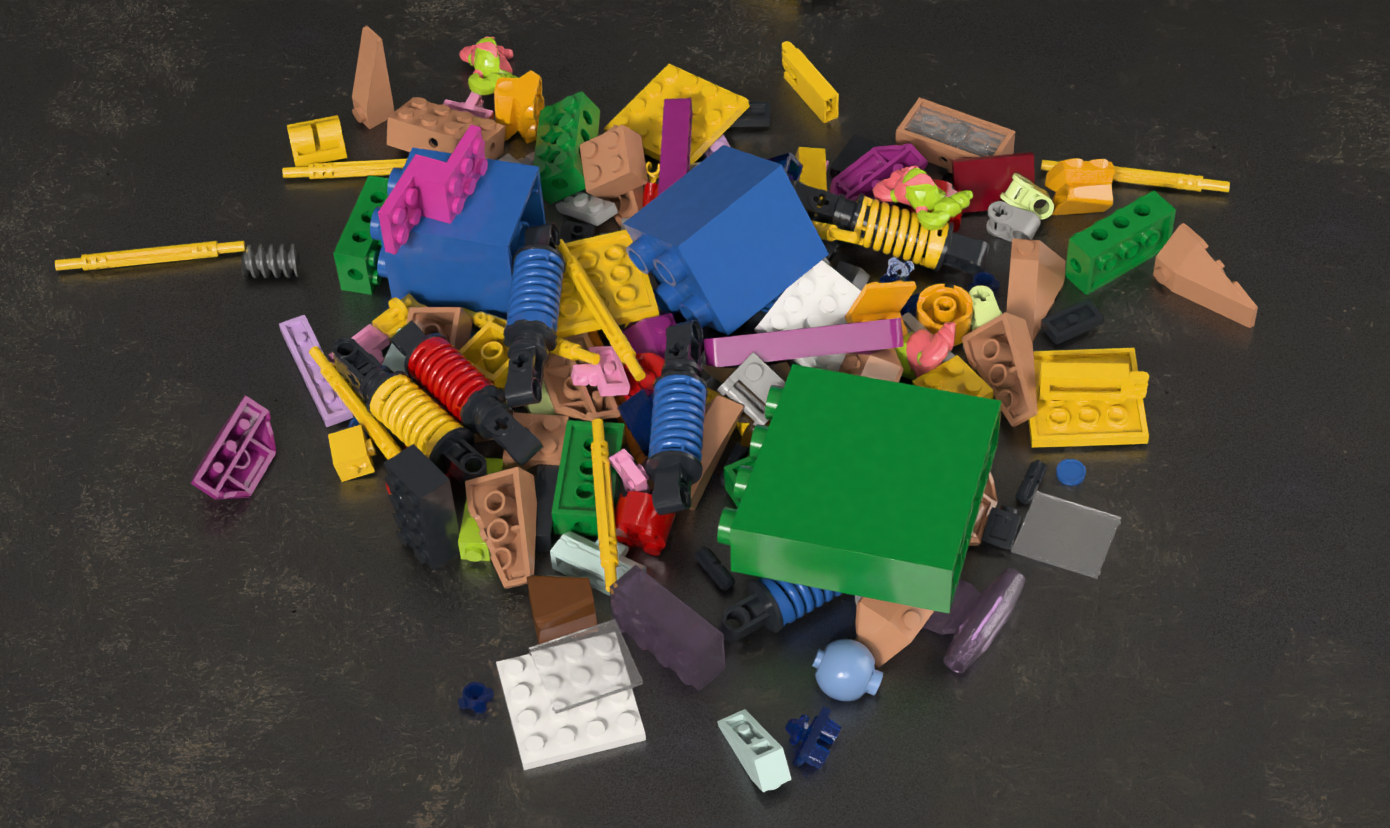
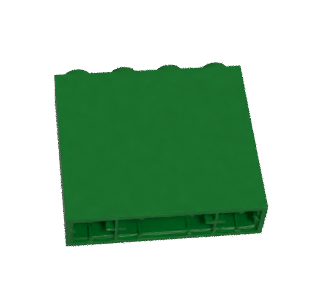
M792 364L784 387L771 385L765 406V418L771 420L770 425L757 424L754 428L750 444V459L756 460L754 467L746 465L739 467L734 486V500L740 501L738 509L725 507L720 517L717 539L720 544L731 545V571L950 614L998 446L1002 401Z

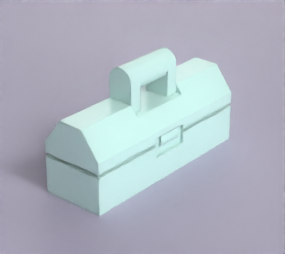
M569 531L563 534L550 550L552 569L569 577H589L592 588L626 604H629L637 591H639L647 574L646 566L625 557L629 547L617 542L619 565L616 567L618 590L616 592H607L604 568L600 564L599 538L594 543Z

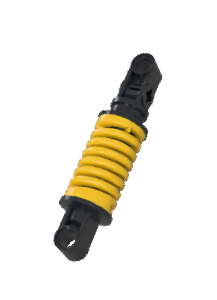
M790 180L810 220L836 225L838 229L856 232L857 240L853 244L869 248L872 242H874L873 249L875 251H880L882 245H884V254H890L892 248H894L893 256L896 258L900 257L902 251H904L903 259L909 261L913 254V263H920L927 268L933 269L935 272H938L942 264L971 275H981L984 273L990 245L982 240L953 233V222H947L939 231H930L924 229L918 221L917 213L912 212L910 214L908 209L900 211L898 206L893 205L890 207L886 202L880 204L877 199L868 198L863 193H860L856 200H851L841 193L836 195L805 185L796 180Z
M343 337L333 343L332 351L337 371L348 379L355 389L359 390L360 396L367 401V411L382 422L385 427L390 429L407 447L414 444L443 474L450 473L465 488V481L488 475L485 457L473 448V433L455 421L452 416L448 415V412L434 402L431 397L427 396V393L421 390L418 385L412 383L411 378L405 372H393L388 366L381 365L372 354H369L352 338Z

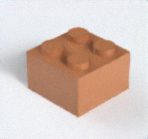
M621 125L580 144L587 193L608 201L648 183L641 135Z
M513 412V417L538 438L543 448L522 467L504 449V470L519 467L527 471L528 468L537 464H543V466L560 465L566 424L569 416Z

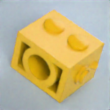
M361 425L328 434L333 465L342 482L375 472L372 456L376 455L375 446L372 439L367 438Z

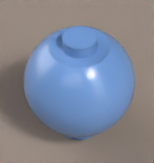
M851 639L833 641L826 646L824 651L818 649L812 666L817 668L815 678L821 690L829 697L838 701H854L865 693L874 696L883 677V672L876 670L874 667L875 659L871 651L862 643Z

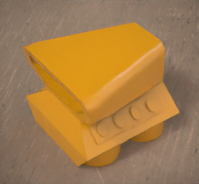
M532 70L520 78H499L494 90L495 121L505 125L504 141L510 139L517 131H519L526 144L537 139L540 110L544 109L542 78Z
M1075 158L1060 161L1046 174L1045 187L1056 192L1052 199L1054 210L1051 215L1096 213L1108 210L1113 205L1111 184L1116 170L1112 162L1106 159L1083 161L1082 159Z

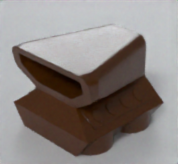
M540 575L526 577L538 644L555 648L560 646L565 639L573 638L575 641L581 642L589 640L595 633H599L589 577Z

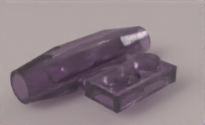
M1012 568L1005 569L981 594L973 587V584L959 579L950 614L934 611L924 624L923 628L943 636L945 634H954L943 659L949 669L957 673H964L992 644L1013 613L1026 583L1024 576L1020 572Z

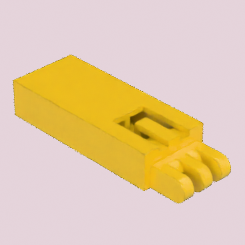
M789 41L783 42L782 65L786 70L784 72L786 81L823 123L838 118L839 94L798 48L796 49Z
M1041 363L1038 385L1039 400L1126 401V399H1143L1147 394L1149 374L1143 371H1129L1128 363Z

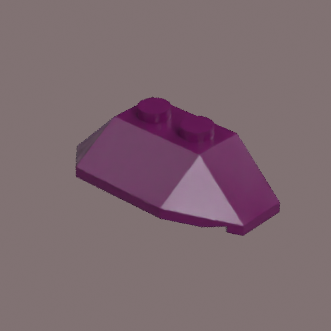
M911 143L874 147L832 179L830 193L836 195L841 193L851 200H856L859 194L863 193L868 198L874 200L875 197L872 190L878 182L890 178L892 172L905 167L918 166L920 170L924 171L928 161ZM886 202L890 207L895 204L894 202Z
M659 311V316L643 318L642 320L629 323L622 330V333L626 336L627 341H629L636 354L656 353L665 357L666 329L668 326L676 325L672 313Z
M245 395L222 426L193 474L191 484L215 500L249 498L276 454L269 410Z

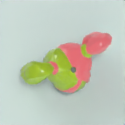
M484 37L476 45L464 47L459 52L462 61L474 66L475 71L469 76L468 85L475 94L489 95L494 93L496 82L499 78H519L512 74V68L507 61L513 57V51L496 45L494 37Z
M918 166L905 167L892 172L890 178L878 182L872 190L875 199L878 201L900 202L912 206L916 210L918 221L924 229L930 231L939 230L944 227L951 217H955L961 213L962 209L967 208L970 205L969 200L973 198V192L967 190L946 197L944 190L940 189L931 177L923 170H920Z
M946 322L938 333L934 335L925 329H920L903 336L904 347L895 348L904 369L901 376L913 381L943 364L942 360L946 358L954 345L956 324L954 322Z

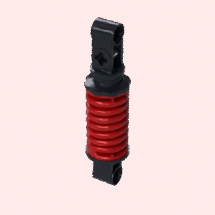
M410 320L390 338L392 344L406 357L404 362L406 374L412 380L417 381L463 427L468 428L473 434L479 433L486 439L493 438L521 467L543 448L538 438L513 417V410L506 403L505 391L493 384L491 380L454 348L446 336L440 333L425 335Z

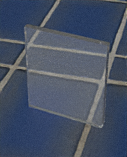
M1037 491L1016 541L1012 546V553L1097 579L1101 573V568L1117 528L1121 524V517Z
M615 619L529 648V654L532 656L555 714L643 684L642 677L637 670L618 627L619 624Z

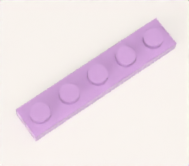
M305 314L279 323L283 338L326 427L353 418V414L320 373L321 368L309 354V350L314 346H318L321 351L322 349Z

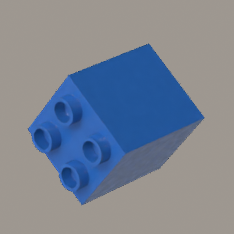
M722 145L623 223L633 243L626 247L629 258L642 273L648 274L651 272L658 284L653 290L658 307L662 311L672 313L673 317L680 313L687 321L697 320L702 329L708 326L728 336L829 255L782 165Z
M412 147L404 167H394L390 173L387 187L388 196L415 154L447 162L452 153ZM486 159L488 161L486 173L480 176L473 194L468 195L461 213L455 216L452 223L449 224L421 216L419 223L411 229L407 242L401 245L396 255L385 252L378 216L381 207L377 206L371 218L370 235L372 239L381 241L382 248L378 257L377 270L380 277L388 278L391 297H397L401 300L407 294H411L418 303L427 307H461L477 313L483 311L507 320L513 275V256L517 250L525 245V229L527 227L546 224L539 167Z

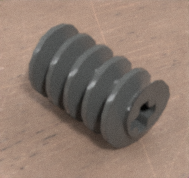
M283 243L280 244L278 251H275L273 244H270L266 252L262 244L258 245L257 252H254L251 244H248L246 252L242 253L241 265L244 279L249 277L250 272L253 278H259L261 272L264 278H269L271 272H273L276 278H280L282 272H284L287 278H290L293 271L298 278L300 276L299 251H297L294 243H291L289 251H286Z

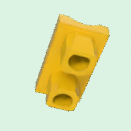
M407 294L401 300L393 297L389 301L390 308L374 319L372 324L379 331L387 335L389 342L392 344L390 338L397 333L398 329L407 324L409 307L427 306L418 303L411 294Z

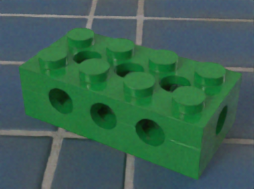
M583 91L567 96L564 100L540 110L533 166L539 167L542 197L549 205L586 189L580 144L598 136L600 109Z
M368 176L333 254L341 290L372 295L376 285L381 283L382 277L378 275L377 264L382 245L380 240L371 238L370 223L374 209L377 206L382 207L388 198V178Z
M1152 191L1145 196L1138 197L1124 208L1117 209L1103 220L1096 221L1087 229L1075 233L1069 238L1065 276L1085 295H1088L1156 256L1172 236L1176 209L1157 192Z
M567 420L552 507L554 534L563 535L571 531L579 536L598 537L593 469H589L593 468L591 455L593 432L592 422ZM603 422L605 441L608 442L609 457L622 449L626 450L625 423ZM610 463L615 510L622 478Z

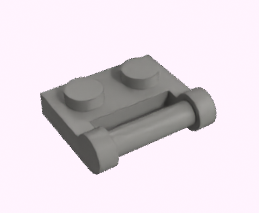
M752 353L717 391L723 396L726 394L732 401L745 407L743 411L754 421L753 425L756 426L757 424L764 425L768 421L765 418V412L762 413L734 387V384L740 380L766 405L771 385L784 387L785 382L755 353Z

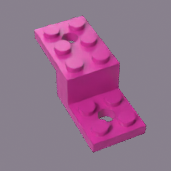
M469 126L447 162L415 154L378 212L385 252L396 255L401 245L407 242L411 229L419 223L421 216L451 224L455 216L461 213L468 195L473 194L478 179L486 173L488 161L485 159L484 154L485 141L482 140L481 127Z

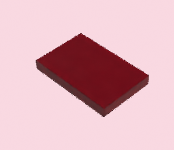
M1033 152L952 159L953 189L957 192L959 189L961 191L973 192V198L969 200L970 205L963 209L962 213L987 211L992 203L998 201L1005 202L1000 198L1002 192H1006L1010 186L1014 173L1022 175L1035 184Z

